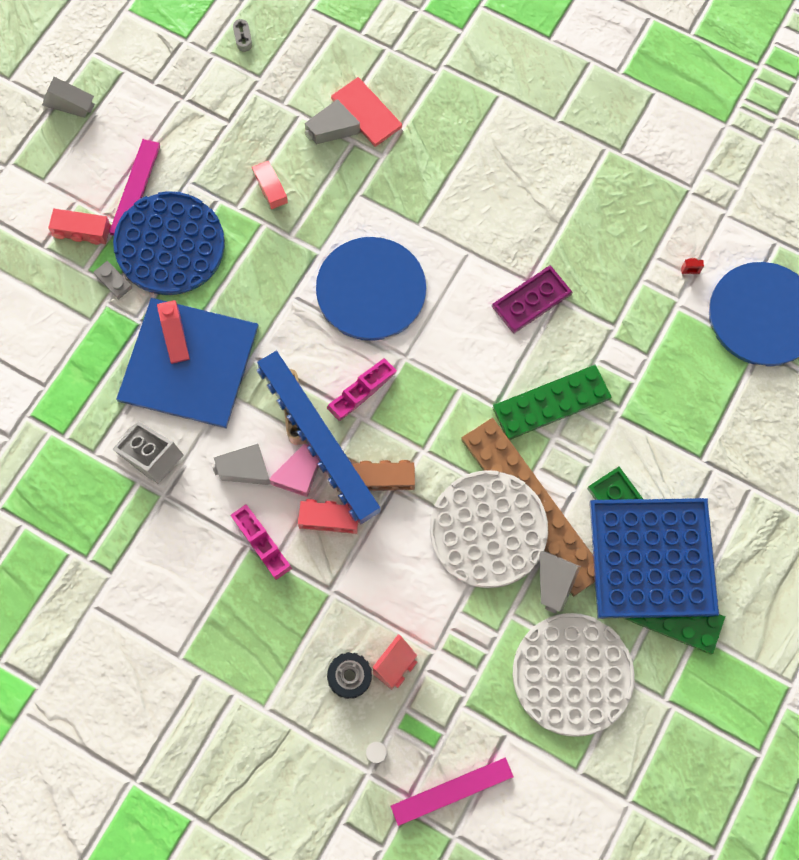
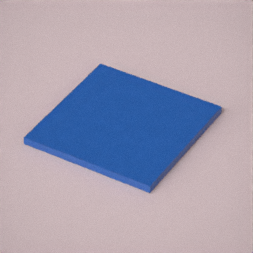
M151 298L116 398L117 402L227 429L259 327L258 323L177 304L190 360L171 364L157 304L167 301Z
M708 498L590 500L597 619L719 616Z

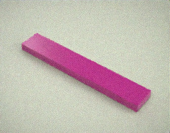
M142 139L109 231L110 235L114 236L116 226L123 213L143 197L160 149L159 142Z
M505 757L391 805V809L399 826L514 776Z

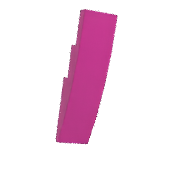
M383 358L361 374L356 382L343 390L342 395L329 403L327 409L338 421H341L396 374L397 370Z
M247 504L230 515L275 580L292 569Z

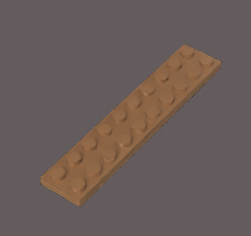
M492 417L461 437L462 442L483 471H499L513 475L525 482L539 497L548 521V537L544 551L581 566L570 592L572 596H576L595 583L593 554Z

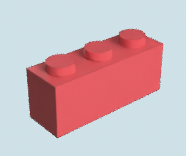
M53 208L48 229L52 236L57 239L68 238L76 242L88 241L99 245L100 243L106 244L111 224L107 216Z
M306 499V501L300 502L298 518L300 529L357 534L359 522L352 519L349 514L351 509L347 504L338 505L334 501L317 503V500Z

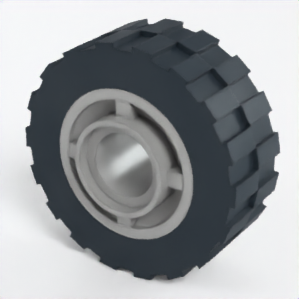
M346 652L333 659L327 671V680L334 694L336 693L339 697L345 699H354L367 691L372 680V669L369 666V662L364 659L365 657L358 655V653ZM347 670L353 671L355 679L347 681L344 678V673Z

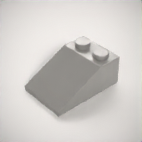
M139 421L112 448L114 452L157 484L184 456L174 442Z

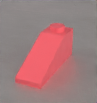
M176 300L157 304L171 364L190 360Z

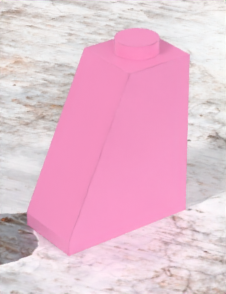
M303 444L271 476V485L308 497L319 468L317 464L319 460L316 456L312 457L307 449L309 445Z

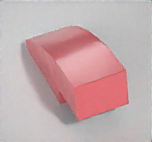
M269 161L253 166L254 175L271 210L287 204V195Z

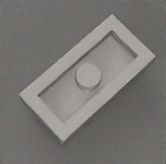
M108 261L93 272L118 300L132 289L131 284Z

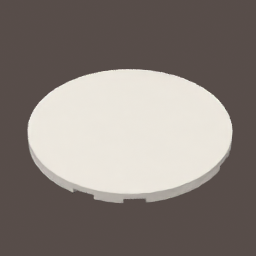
M499 471L473 472L454 481L438 498L430 519L431 544L442 566L458 580L479 588L504 587L525 577L539 562V554L541 551H544L548 537L547 516L539 497L519 478Z
M566 613L541 621L525 635L514 657L513 684L521 706L537 724L559 735L580 737L592 735L606 729L623 714L633 693L634 666L629 650L620 639V636L611 627L588 615Z

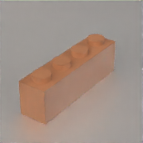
M382 460L379 463H372L371 461L351 462L369 491L415 490L414 462L409 460H400L399 463H391L388 460Z

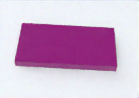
M549 265L492 303V308L512 333L515 334L571 296L573 292L553 267Z

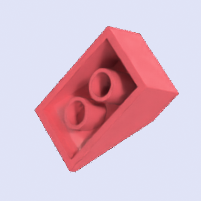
M398 634L372 667L373 675L391 690L395 686L399 688L405 680L403 677L407 670L411 672L418 663L415 660L417 654L403 637Z

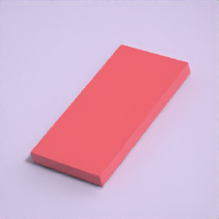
M359 77L331 95L333 102L338 99L360 122V131L375 147L402 128V123Z

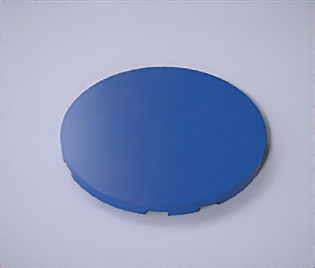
M165 191L139 199L131 208L123 213L115 229L113 246L119 267L132 283L151 293L177 295L200 287L213 276L222 261L225 240L217 215L203 201L186 193Z
M362 237L340 245L327 256L317 275L316 296L321 312L326 320L341 333L360 340H383L386 337L403 332L417 319L425 302L426 279L417 258L401 244L381 237Z
M769 262L743 264L726 273L712 292L708 312L710 324L721 345L738 359L750 364L779 366L799 358V275L784 266Z

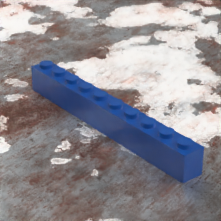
M276 350L257 361L259 368L257 373L262 380L266 379L268 390L272 395L276 394L278 397L276 401L281 410L285 409L289 415L286 417L292 426L296 425L298 436L302 441L306 440L308 443L307 449L312 457L316 456L319 460L317 464L322 473L326 472L330 477L328 482L333 489L337 488L339 491L338 497L342 504H347L351 509L349 514L354 521L358 520L361 525L381 512L379 504L278 351Z

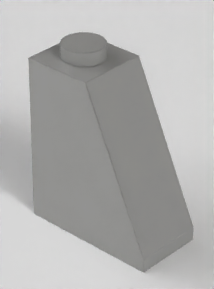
M53 76L42 105L85 118L87 112H92L95 103L92 102L93 95Z
M338 99L305 122V135L316 144L360 133V122Z
M258 443L213 457L215 464H212L215 476L219 475L222 481L262 485L271 484Z
M541 551L539 554L541 604L546 605V610L557 613V611H563L581 566L546 551Z

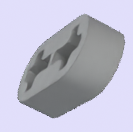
M238 19L233 23L236 45L240 51L246 52L252 48L250 30L247 21ZM239 27H243V32H240ZM245 38L246 44L242 43V39Z

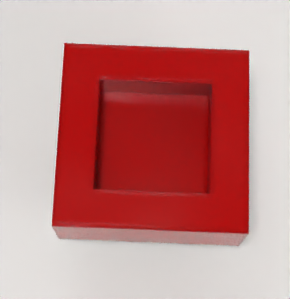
M697 258L685 259L681 267V274H700L704 268V260H698Z

